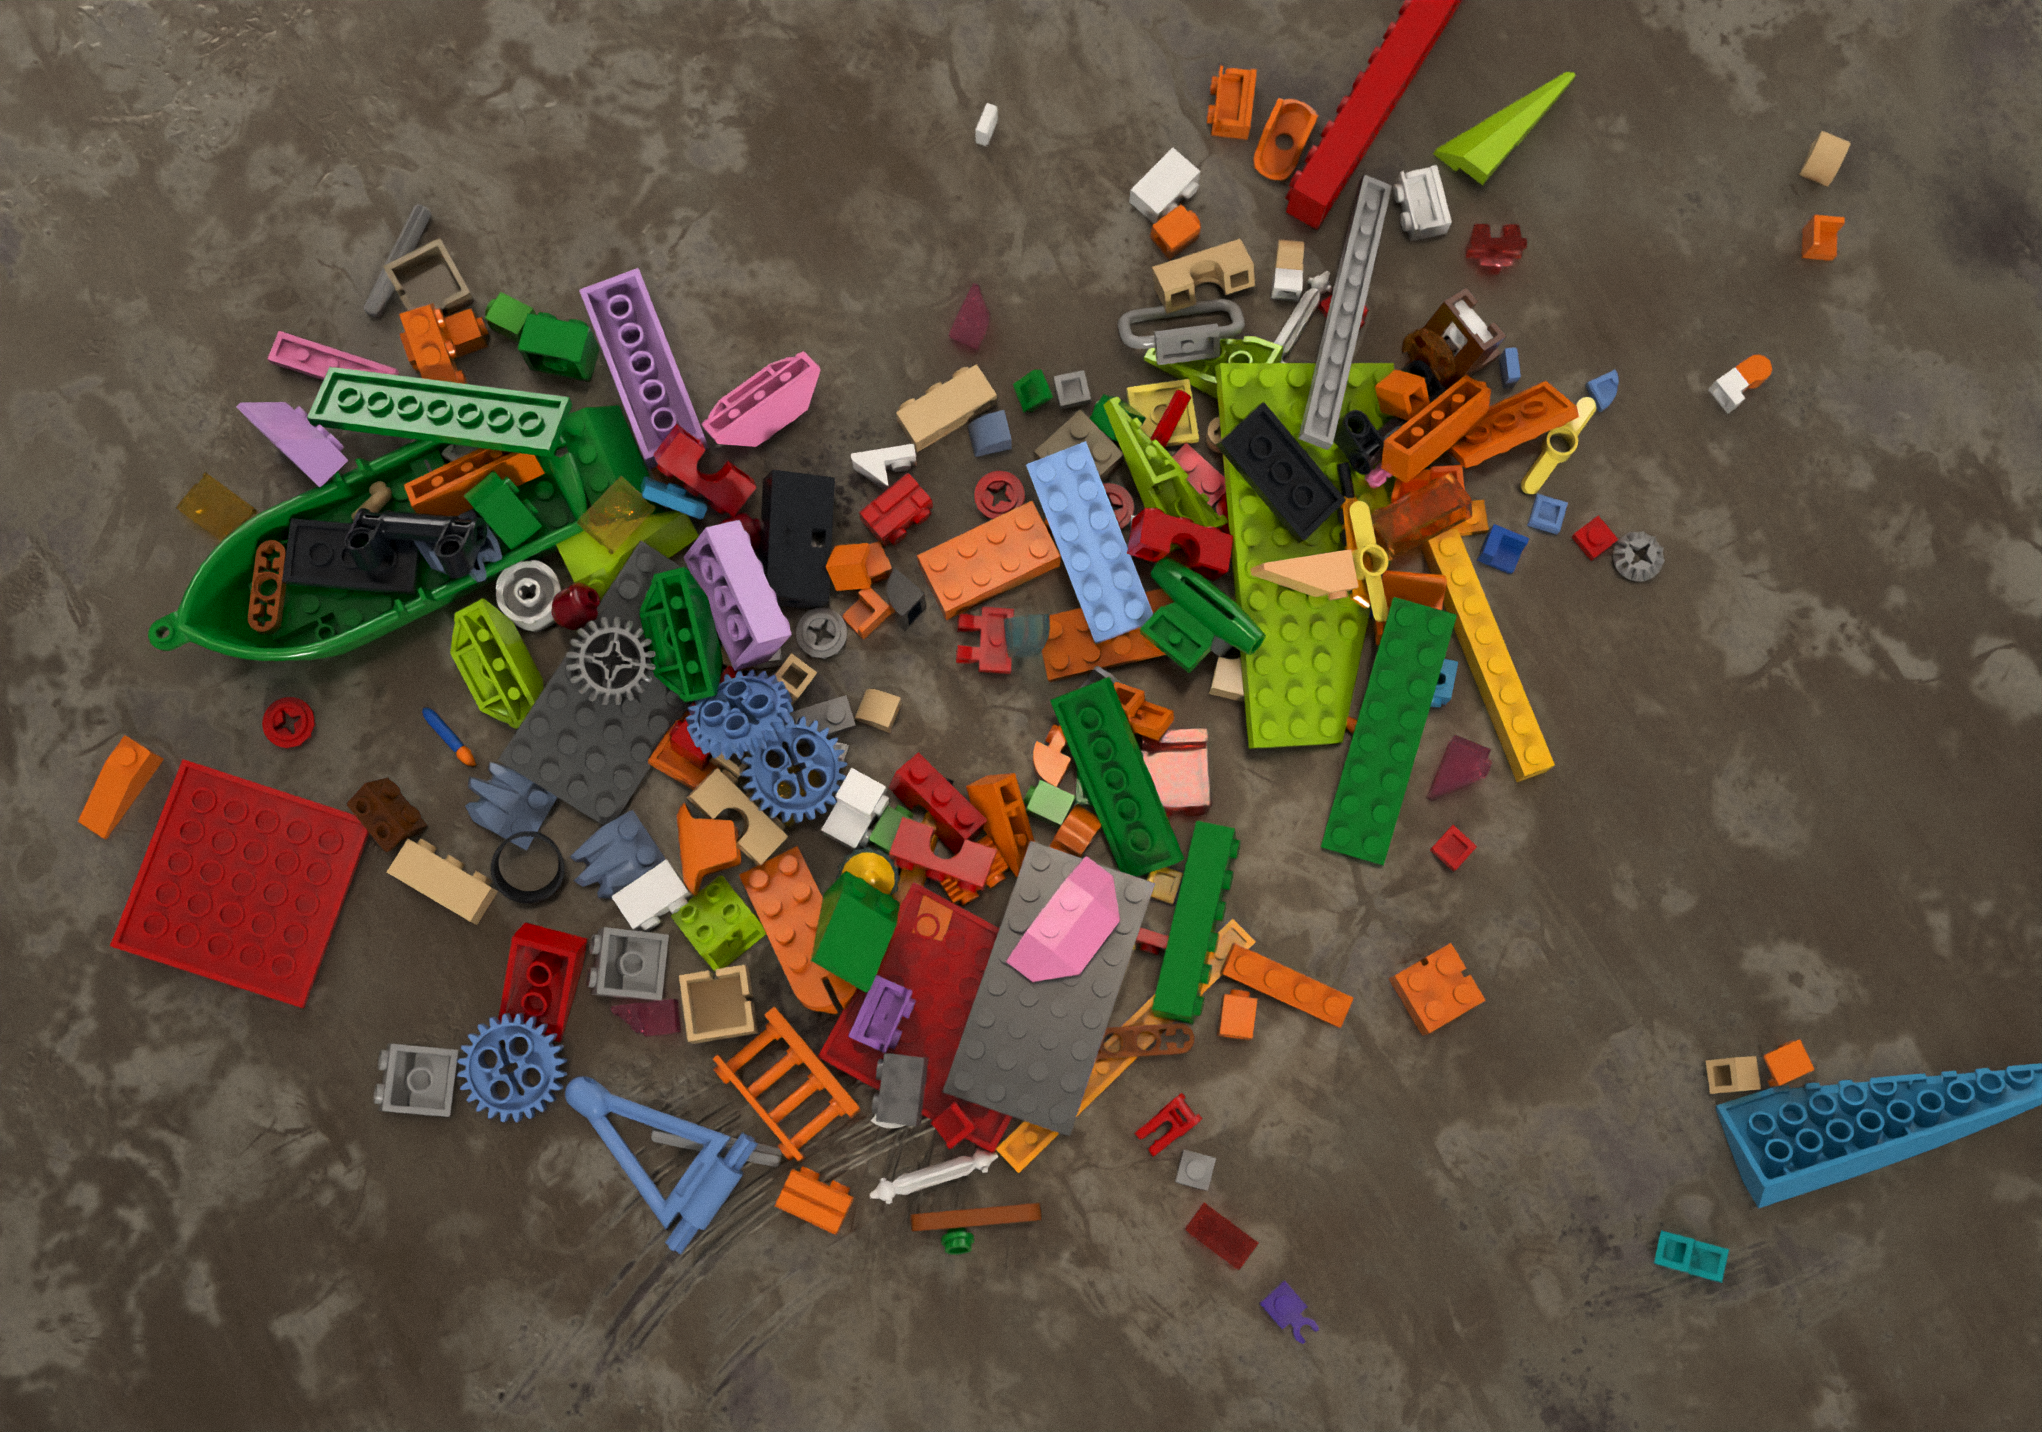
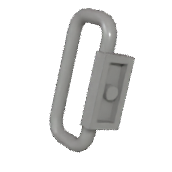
M1226 299L1198 301L1196 305L1168 314L1163 306L1137 309L1123 314L1118 320V330L1123 343L1135 349L1155 348L1157 365L1220 357V339L1238 335L1245 326L1241 308L1237 303ZM1217 311L1229 313L1232 324L1218 327L1216 323L1155 331L1154 335L1144 337L1133 335L1130 327L1131 324L1140 321Z

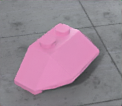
M804 351L796 354L795 357H788L771 363L721 398L711 410L708 419H705L701 425L717 444L757 447L808 410L821 370Z
M1086 856L1066 878L1037 916L1006 962L1032 982L1080 975L1120 922L1113 876Z

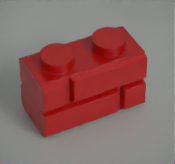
M907 473L859 512L862 523L874 537L881 542L883 547H886L889 543L896 545L902 541L908 534L906 529L914 523L917 525L924 523L932 514L930 510L933 508V502L914 478Z

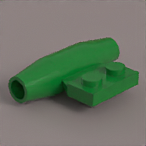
M1164 556L1151 571V577L1174 603L1161 606L1140 628V634L1188 673L1211 651L1214 636L1248 655H1252L1262 645L1266 634L1240 605L1201 574L1168 556Z

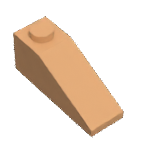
M1351 549L1268 562L1250 569L1253 576L1314 597L1328 595L1329 601L1348 597L1347 591L1359 587Z

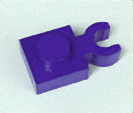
M1284 1280L1259 1302L1282 1330L1290 1324L1293 1337L1302 1344L1306 1342L1300 1335V1328L1303 1325H1309L1315 1332L1319 1330L1314 1320L1303 1317L1300 1314L1307 1306Z

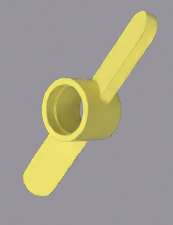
M1590 397L1580 399L1576 404L1579 417L1567 422L1562 427L1550 430L1541 445L1542 453L1522 479L1521 489L1524 493L1536 494L1557 464L1568 460L1576 450L1579 433L1596 411L1597 407L1594 399ZM1550 437H1563L1569 444V451L1561 453L1554 450L1550 444Z
M1356 501L1350 507V516L1357 549L1352 551L1355 572L1358 580H1366L1375 620L1383 622L1387 620L1388 607L1381 574L1388 567V556L1385 550L1376 544L1368 505L1363 501ZM1364 552L1372 559L1373 569L1371 572L1363 565L1362 557Z

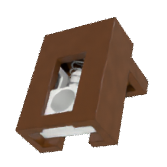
M1467 288L1445 300L1409 345L1420 360L1429 365L1431 371L1446 389H1449L1465 375L1472 377L1475 373L1495 361L1502 354L1497 347L1506 338V335L1495 322L1487 327L1476 314L1473 308L1478 301Z

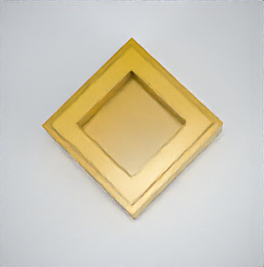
M1167 867L1150 872L1147 881L1155 883L1150 898L1173 905L1183 873Z

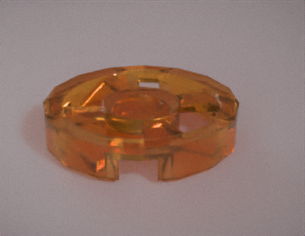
M1423 327L1415 329L1403 339L1402 354L1408 352L1410 359L1406 365L1414 360L1424 361L1429 365L1431 371L1443 386L1454 378L1456 371L1455 358L1450 347L1440 335L1431 329ZM1418 335H1422L1423 341L1426 342V345L1422 348L1414 341Z

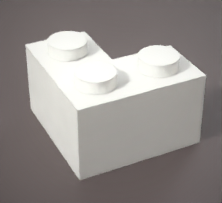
M851 768L835 796L837 803L821 831L823 835L858 853L861 846L866 848L869 845L868 839L873 832L871 830L877 818H881L887 805L890 806L891 803L888 802L889 795L886 786Z

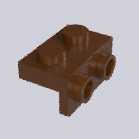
M388 777L365 783L347 802L348 808L385 852L392 851L402 839L421 834L428 826L421 818L420 812L410 805L401 794L400 788Z

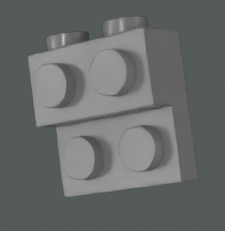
M607 927L598 929V935L593 934L590 942V954H596L594 967L588 968L586 976V986L592 987L591 995L662 1001L669 935Z
M387 1044V1050H380L378 1070H384L382 1084L376 1083L373 1103L379 1104V1111L450 1117L458 1050Z

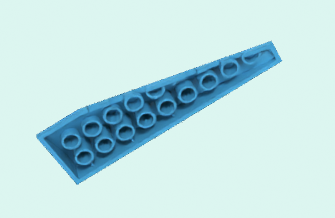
M2042 1063L2007 1066L2006 1070L1990 1071L1989 1068L1975 1069L1974 1073L1957 1074L1956 1071L1942 1072L1939 1076L1928 1077L1923 1073L1870 1078L1869 1082L1854 1083L1852 1080H1841L1838 1084L1820 1086L1818 1082L1806 1083L1804 1087L1789 1088V1085L1775 1086L1716 1105L1715 1109L1741 1179L1757 1207L1761 1208L1908 1159L2041 1105Z

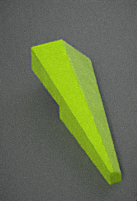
M1573 72L1563 73L1438 147L1433 154L1453 170L1457 171L1461 168L1483 185L1515 146L1522 142L1566 90L1576 74Z
M1117 396L1108 400L1103 406L1144 507L1161 509L1164 511V514L1176 518L1186 517L1193 520L1195 524L1204 527L1220 528L1226 525L1229 521L1224 514L1219 516L1207 503L1210 499L1205 493L1199 494L1187 481L1189 475L1157 440L1152 441L1140 428L1142 423L1137 417L1132 419L1119 405L1121 402L1120 398ZM1171 544L1169 553L1176 551L1181 547H1179L1176 544Z

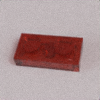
M1205 1202L1201 1204L1184 1228L1186 1232L1237 1270L1242 1268L1258 1245L1257 1241Z

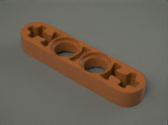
M1181 1023L1106 1028L1100 1045L1101 1054H1097L1096 1059L1184 1054L1192 1049L1195 1036L1189 1026ZM1178 1029L1183 1030L1184 1035H1189L1190 1040L1184 1042V1048H1177L1175 1042H1166L1168 1049L1160 1050L1162 1040L1159 1030H1166L1165 1037L1175 1036ZM1145 1031L1153 1033L1156 1037V1045L1147 1051L1142 1050L1137 1045V1037ZM1112 1033L1120 1035L1123 1039L1122 1048L1114 1053L1107 1051L1104 1047L1105 1037Z
M1031 1203L910 1214L911 1231L1035 1221L1042 1220L1041 1204Z

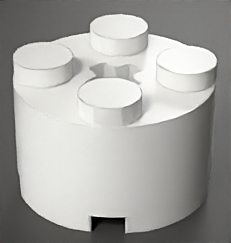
M537 560L523 561L501 572L496 582V600L500 610L513 621L515 626L528 631L540 632L556 623L551 611L553 597L565 588L554 571L543 562ZM529 592L536 594L532 599L527 598L526 595Z

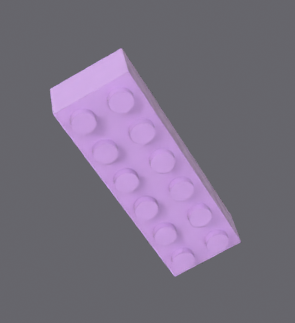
M639 268L580 289L583 302L649 470L658 465L654 452L676 424L702 441L705 450L708 449L707 441Z

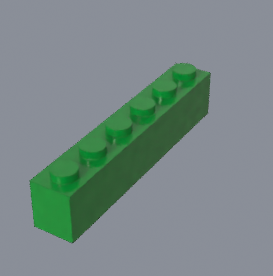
M1196 821L1153 1001L1152 1011L1155 1017L1193 1025L1195 1015L1201 1016L1205 997L1200 996L1203 984L1208 985L1212 971V965L1207 963L1210 952H1216L1219 941V933H1215L1217 920L1223 921L1226 911V902L1222 901L1224 890H1230L1233 881L1234 871L1229 870L1231 859H1237L1240 850L1241 840L1236 839L1235 828Z

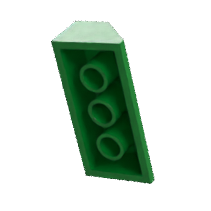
M620 406L585 407L570 413L562 431V436L567 442L568 452L573 454L583 487L600 526L614 524V521L623 519L626 522L644 519L647 515L665 512L661 504L647 500L641 494L640 486L644 476L649 478L650 476Z

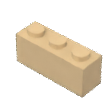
M977 364L971 368L966 366L956 371L952 379L942 384L939 382L932 385L925 392L926 395L917 400L912 398L904 402L899 407V411L896 412L899 426L911 444H914L916 452H919L996 406L997 394Z
M421 838L418 843L407 839L387 870V873L477 925L498 892L490 887L493 880L475 871L473 876L462 870L465 866L464 863L450 855H447L445 860L434 854L437 848Z

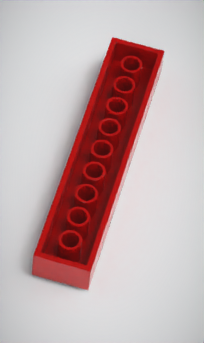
M1463 0L1404 1L1398 13L1400 16L1396 23L1391 22L1383 36L1385 40L1381 47H1375L1367 63L1369 65L1365 72L1360 71L1352 85L1354 89L1350 96H1344L1336 110L1338 114L1334 121H1328L1320 137L1322 139L1318 146L1313 145L1305 158L1306 164L1302 172L1297 170L1289 184L1290 189L1285 197L1289 201L1286 213L1318 231Z

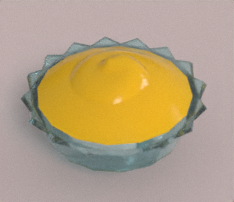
M869 847L863 850L855 849L852 854L846 855L844 861L838 865L839 873L836 876V880L847 871L891 897L898 891L897 883L900 880L897 873L898 867L894 865L890 856L884 854L881 849L873 850Z

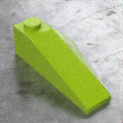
M1244 336V339H1220V357L1157 365L1155 348H1149L1144 356V360L1180 380L1189 379L1190 385L1218 399L1216 365L1220 363H1281L1284 349L1281 345L1255 336Z
M675 510L647 515L644 519L633 521L617 520L614 521V524L598 527L595 524L588 525L581 533L556 544L574 583L588 585L598 593L601 601L639 541H643L662 555L670 558L696 540L699 535L689 516Z

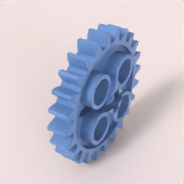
M740 670L737 672L736 677L732 679L728 674H725L724 682H719L718 694L716 696L694 700L696 706L688 707L690 716L686 717L689 725L687 730L697 748L700 747L703 754L711 752L713 758H717L722 753L725 760H728L733 753H736L738 759H742L744 751H749L753 756L755 755L756 747L760 746L766 750V741H778L776 732L787 731L784 723L792 721L789 714L794 711L791 704L792 699L784 682H778L775 675L768 678L766 671L756 676L754 670H750L747 676H743Z
M791 716L792 721L784 723L787 731L776 732L777 742L768 740L766 741V750L758 746L755 748V755L740 759L741 763L748 765V770L741 772L740 776L749 777L750 782L746 783L743 789L753 788L754 793L750 796L749 800L760 799L762 801L758 808L759 811L767 807L771 808L769 815L771 819L781 812L782 822H788L791 814H793L795 822L799 823L802 822L803 813H805L809 820L815 818L814 809L823 814L827 812L824 802L830 805L836 803L835 798L831 794L837 793L840 789L837 781H843L847 777L839 773V769L847 766V763L838 761L837 757L844 753V749L834 750L833 746L837 743L838 738L830 740L826 738L829 732L828 727L819 732L817 731V720L806 726L804 716L798 719L797 724H794ZM799 740L806 741L810 746V753L807 757L801 756L796 750V744ZM782 742H786V743H787V745H788V754H787V752L785 751V749L782 747ZM768 751H774L780 757V764L777 768H772L767 764L765 757ZM792 765H799L800 771L796 774H789L787 768ZM812 770L818 772L821 776L822 781L818 788L812 787L808 782L807 777ZM798 781L802 789L805 791V797H802L800 795ZM780 782H786L791 787V796L788 799L780 797L777 792V786Z
M507 1013L502 1016V1024L496 1016L489 1018L491 1028L484 1023L479 1024L478 1030L481 1035L470 1033L468 1037L473 1044L461 1046V1049L468 1056L457 1060L458 1063L466 1066V1070L457 1073V1076L467 1078L468 1082L463 1084L460 1089H471L472 1093L467 1098V1101L470 1102L476 1099L480 1101L476 1109L477 1112L488 1107L489 1119L494 1118L498 1112H500L501 1122L508 1121L511 1113L515 1122L522 1120L523 1112L529 1119L535 1117L534 1107L540 1112L547 1110L544 1100L549 1102L556 1101L557 1098L551 1091L561 1090L564 1087L556 1081L557 1078L567 1076V1072L559 1069V1065L567 1062V1059L557 1056V1053L564 1046H554L552 1044L558 1036L556 1033L548 1036L545 1035L548 1024L545 1023L538 1028L535 1027L536 1017H530L524 1023V1015L519 1013L513 1022L510 1014ZM519 1036L525 1038L528 1042V1051L524 1055L518 1053L515 1049V1041ZM501 1040H504L506 1043V1051L500 1045ZM488 1049L493 1050L497 1055L498 1060L494 1067L488 1066L484 1060V1055ZM516 1062L518 1069L508 1073L506 1067ZM530 1068H535L540 1073L541 1079L537 1086L532 1085L527 1080V1072ZM500 1080L505 1081L509 1085L510 1092L507 1098H502L497 1093L496 1087ZM518 1083L524 1089V1095H520Z

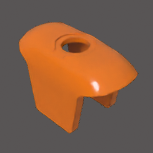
M1278 98L1264 127L1253 158L1254 166L1260 174L1273 180H1284L1292 174L1317 123L1319 115L1316 114L1315 110L1298 100ZM1285 134L1290 136L1293 140V146L1288 150L1279 149L1275 143L1279 135Z
M684 802L677 813L680 858L684 884L690 893L696 896L705 876L742 864L741 850L737 847L736 839L739 837V830L732 820L695 819Z

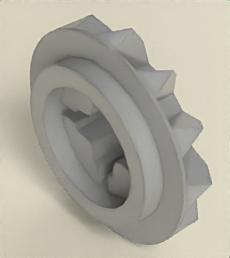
M1644 531L1629 532L1616 543L1613 550V562L1616 569L1625 578L1632 581H1646L1660 572L1665 561L1663 557L1664 547L1660 546L1656 537L1645 534ZM1644 547L1647 548L1644 554V558L1647 561L1640 560L1632 565L1631 562L1635 556L1632 550L1639 551Z
M812 609L805 613L797 624V642L800 648L811 657L826 659L829 656L838 654L843 645L846 644L847 627L845 621L832 609ZM826 622H828L827 633L834 639L830 637L829 639L823 638L817 645V635L810 629L821 630Z

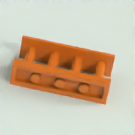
M773 1007L764 1015L769 1020L765 1025L766 1029L728 1062L720 1055H716L713 1060L718 1066L713 1070L725 1084L731 1081L780 1139L781 1143L778 1145V1148L789 1161L795 1157L798 1162H802L806 1157L799 1149L838 1115L842 1117L847 1113L852 1118L862 1109L779 1010ZM783 1037L790 1045V1048L786 1050L788 1054L747 1088L735 1072L774 1039L778 1041ZM804 1062L811 1070V1073L807 1076L809 1079L768 1113L757 1100V1097L795 1064L799 1066ZM825 1087L833 1097L829 1101L830 1105L790 1139L778 1123L817 1089L821 1091Z

